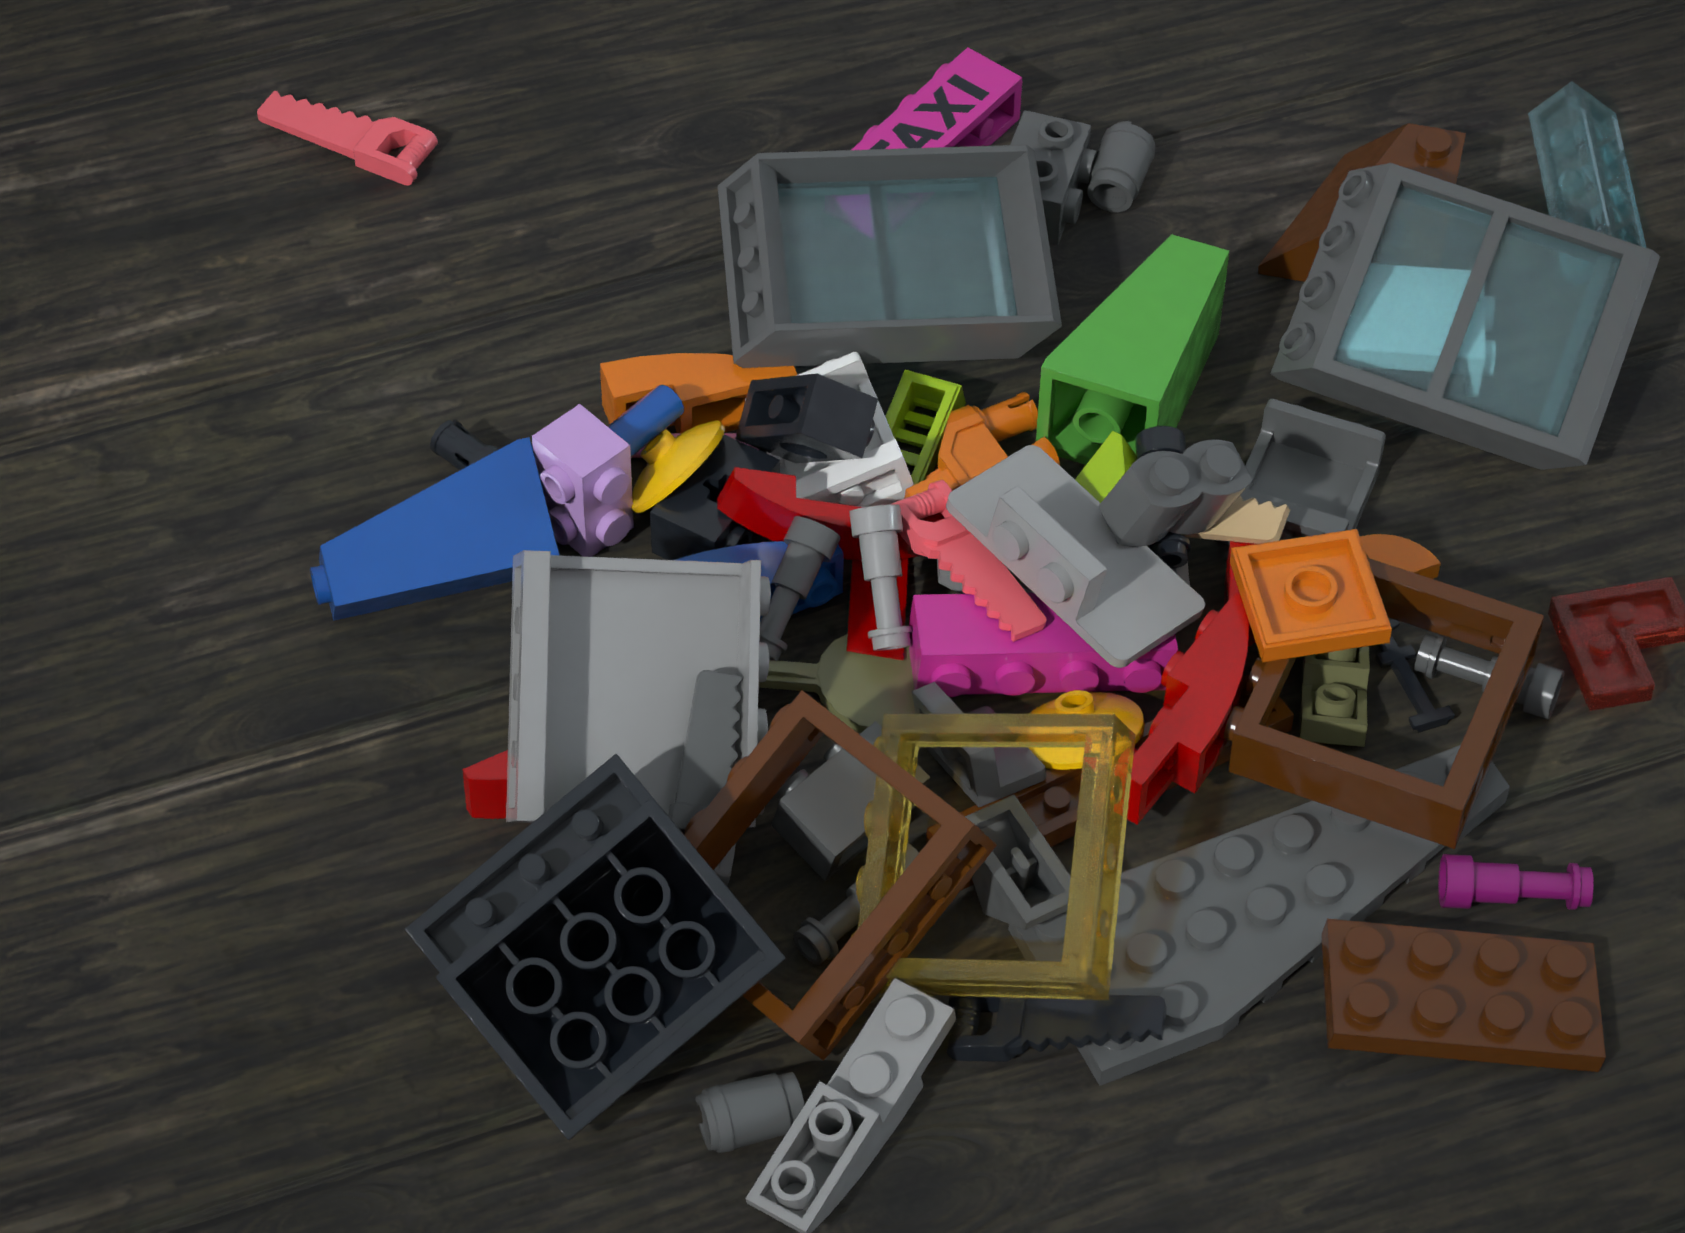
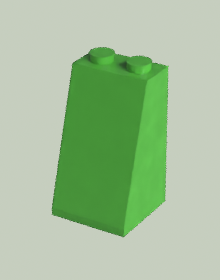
M1171 234L1049 354L1041 367L1036 441L1045 436L1054 446L1058 457L1086 465L1112 431L1121 434L1136 454L1135 437L1141 431L1157 426L1177 428L1219 335L1229 250Z

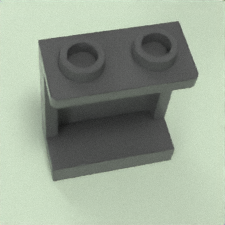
M1269 399L1264 409L1261 432L1245 465L1253 480L1240 496L1244 501L1256 498L1259 504L1271 501L1275 508L1284 504L1289 507L1290 512L1280 540L1356 529L1380 472L1386 435L1380 430L1366 427L1359 423L1349 422L1306 409L1299 405ZM1216 540L1217 542L1230 545V541Z

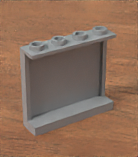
M524 550L513 556L506 822L533 823L615 754L623 760L668 815L670 805L675 803L696 678L698 673L703 670L742 676V680L735 687L736 691L741 695V699L733 707L740 714V719L733 725V728L739 734V738L731 746L738 753V757L730 766L733 768L740 759L750 755L768 732L766 710L758 708L759 682L766 681L769 670L767 643L760 642V616H767L771 596L769 578L761 576V560H750L744 563L582 557L551 555V551ZM756 819L748 828L756 826Z

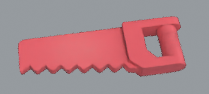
M274 91L257 110L260 122L355 159L356 167L407 186L411 185L417 178V168L438 144L437 137L430 130L396 117L379 119L372 122L367 115L357 118L352 111L342 114L337 107L326 109L322 103L311 105L307 99L296 101L292 95L281 97L277 91ZM406 146L397 157L388 155L392 149Z
M944 480L930 483L928 490L892 503L900 505L903 531L899 534L913 552L930 559H938V568L950 571L951 581L962 583L963 593L974 595L975 605L986 607L989 618L999 619V628L1011 631V640L1013 642L1044 629L1046 624L1045 615L1007 567L948 512L946 503L952 489ZM937 513H941L944 516V519L934 523L920 520Z

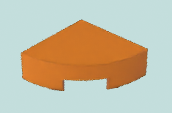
M1372 534L1360 537L1367 558L1431 579L1438 577L1440 561L1420 544L1403 537L1387 534Z

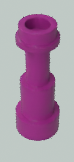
M1443 854L1441 857L1438 895L1442 908L1469 909L1472 902L1516 904L1518 898L1565 899L1568 910H1576L1578 907H1590L1592 903L1594 888L1591 867H1579L1578 863H1569L1566 873L1519 871L1518 864L1473 862L1471 855Z

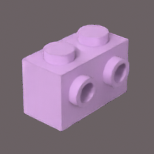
M578 404L532 435L533 453L555 540L562 545L569 544L583 557H592L605 547L619 543L629 530L634 528L633 510L631 509L633 498L630 445L581 404Z

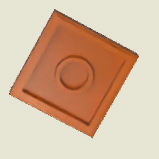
M1357 529L1231 548L1230 564L1262 663L1390 643L1392 628Z

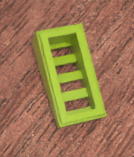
M904 370L885 417L896 441L922 448L920 455L901 450L906 464L915 466L911 475L915 485L925 480L926 476L934 471L938 463V454L951 411L964 407L966 401L962 385ZM916 406L937 411V414L934 418L913 411ZM908 423L929 429L930 431L928 436L904 430Z

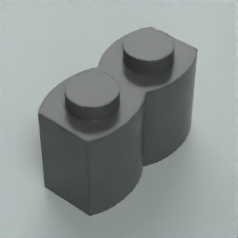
M1215 439L1204 440L1191 445L1183 454L1157 451L1138 458L1098 507L1118 544L1129 547L1148 546L1160 541L1168 532L1189 535L1208 530L1217 523L1253 479L1232 442Z

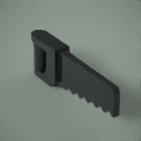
M956 987L950 991L948 1002L949 1006L955 1011L956 1021L951 1027L947 1055L958 1061L1008 1062L1016 1055L1024 1054L1029 1047L1042 1052L1049 1045L1062 1050L1069 1043L1082 1048L1089 1041L1098 1046H1103L1109 1039L1118 1044H1123L1129 1037L1138 1042H1143L1149 1035L1158 1040H1163L1167 1007L1165 1000L1160 996L1028 994L1025 987ZM981 1012H998L996 1025L985 1035L977 1036Z

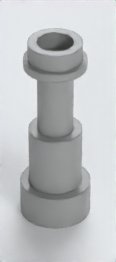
M877 505L851 510L849 514L852 537L859 538L864 581H871L877 629L868 631V638L872 639L873 651L910 647V634L913 632L912 626H902L896 579L903 576L897 533L903 531L900 505Z

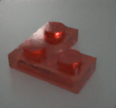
M1668 577L1551 598L1548 615L1589 711L1650 701L1655 683L1640 649L1685 642V605L1673 578Z

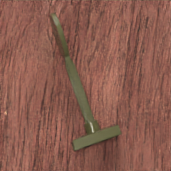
M848 634L835 639L829 645L817 664L769 660L767 679L765 682H759L760 688L803 690L817 693L823 706L857 733H862L875 721L891 737H904L918 730L911 692L914 690L909 647L904 648L903 660L848 652Z

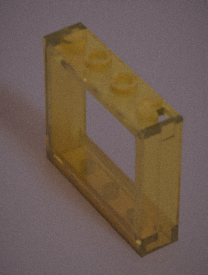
M884 714L881 736L876 738L873 746L914 778L916 776L919 747H1084L1062 962L900 958L885 977L888 979V982L878 994H885L894 978L927 995L1109 1000L1135 745V734L1115 714ZM876 776L874 799L867 804L864 815V828L869 840L866 864L859 869L856 880V893L861 905L858 928L903 874L905 868L912 803L878 776Z

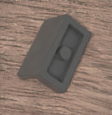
M935 682L911 691L921 744L978 808L1046 779L1045 765L990 707L983 706L964 714Z

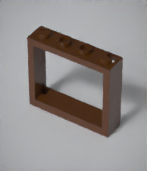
M1367 558L1389 618L1499 654L1444 786L1266 727L1265 724L1297 657L1263 663L1260 657L1256 659L1246 686V694L1250 695L1245 708L1237 705L1234 706L1224 731L1223 738L1232 741L1229 772L1455 849L1536 656L1544 615Z
M801 690L791 704H787L776 713L767 734L749 756L740 759L733 766L724 787L707 808L700 810L691 818L685 828L684 835L713 870L823 735L831 739L940 825V828L794 1009L761 982H758L743 995L794 1040L824 1061L997 845L974 823Z

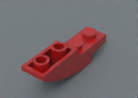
M1235 592L1219 612L1213 609L1204 617L1197 630L1195 642L1186 653L1179 650L1171 657L1161 677V685L1166 687L1164 706L1154 718L1147 740L1138 750L1134 747L1129 748L1115 769L1113 782L1118 784L1115 813L1137 825L1172 782L1196 793L1213 769L1226 745L1227 739L1223 738L1224 731L1234 706L1239 705L1248 651L1249 620L1240 593Z

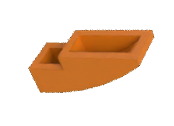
M673 353L638 356L600 363L602 406L609 424H611L643 396L657 386L665 385L679 396L684 406L683 414L669 425H674L677 433H683L695 426L715 420L720 421L725 426V432L738 429L751 380L796 376L798 374L794 366L741 368L734 364L733 355Z

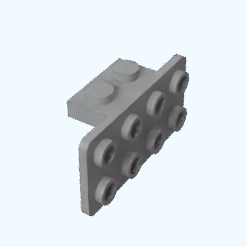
M1025 446L950 492L946 503L948 512L1101 657L1114 667H1126L1200 618L1205 607L1204 599L1147 546L1129 547L1117 543L1098 507L1100 502L1038 446Z

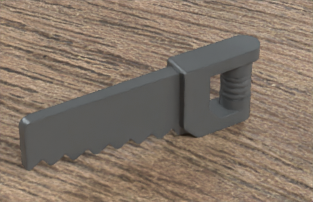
M703 670L697 675L675 803L670 805L668 816L680 830H685L691 818L700 810L707 808L724 787L732 769L730 765L738 757V753L731 746L739 738V734L735 731L733 725L740 719V714L733 707L741 699V695L736 691L735 687L742 680V676L711 670ZM736 843L714 869L726 886L731 876Z

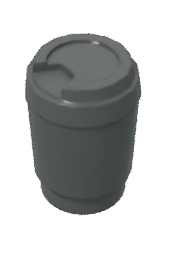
M1128 121L1118 122L1106 130L1100 141L1087 190L1088 197L1093 204L1109 212H1123L1130 208L1141 189L1148 169L1155 157V141L1151 134Z
M793 1072L781 1075L772 1073L727 1084L714 1085L702 1090V1094L696 1096L695 1099L702 1112L703 1122L699 1123L703 1140L709 1150H716L718 1153L730 1152L737 1148L786 1135L805 1105L799 1082Z

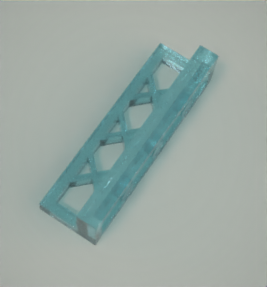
M1571 81L1528 113L1549 216L1647 248L1617 115ZM1557 253L1563 279L1576 288L1590 280L1595 265Z

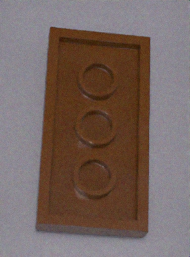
M1337 919L1326 920L1322 931V952L1328 1048L1599 1072L1606 1054L1594 943Z

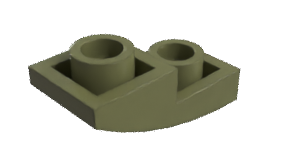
M1369 646L1303 656L1300 699L1301 739L1310 742L1365 747L1368 726L1367 685L1370 670Z

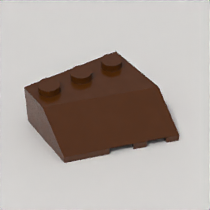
M1407 123L1345 154L1260 263L1258 274L1302 282L1306 281L1319 249V240L1328 226L1339 198L1340 186L1351 170L1393 163L1457 185L1466 133ZM1395 199L1370 265L1440 270L1450 217Z

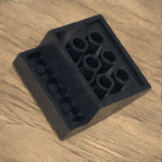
M617 754L613 755L405 928V931L440 972L436 976L437 980L567 1140H571L786 960L785 956Z

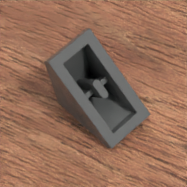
M1015 795L965 816L997 845L972 876L983 914L1027 930L1083 904L1085 896Z

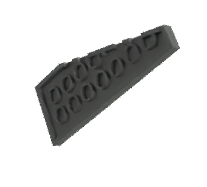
M1461 745L1395 770L1444 786ZM1492 761L1458 842L1507 801L1510 786ZM1310 801L1079 888L1085 896L1083 904L1027 930L1010 924L1008 930L1045 994L1160 996L1165 1000L1167 1011L1163 1040H1158L1149 1035L1143 1042H1138L1129 1037L1123 1044H1118L1109 1039L1103 1046H1098L1089 1041L1084 1047L1078 1048L1099 1086L1223 1038L1239 1024L1240 1016L1259 1000L1265 1003L1282 989L1283 981L1306 961L1309 960L1313 963L1323 955L1322 931L1327 919L1364 921L1383 905L1384 898L1403 881L1407 884L1424 871L1426 862L1445 846L1342 810Z

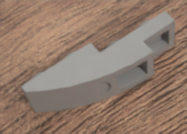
M894 978L828 1084L825 1085L819 1082L745 1198L747 1204L800 1233H812L864 1174L923 1088L921 1075L956 1021L954 1009Z

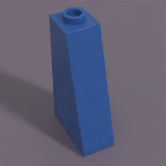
M530 437L518 439L322 544L319 554L320 566L310 567L312 584L318 605L329 603L333 621L511 582L513 556L524 550L551 551V555H559Z

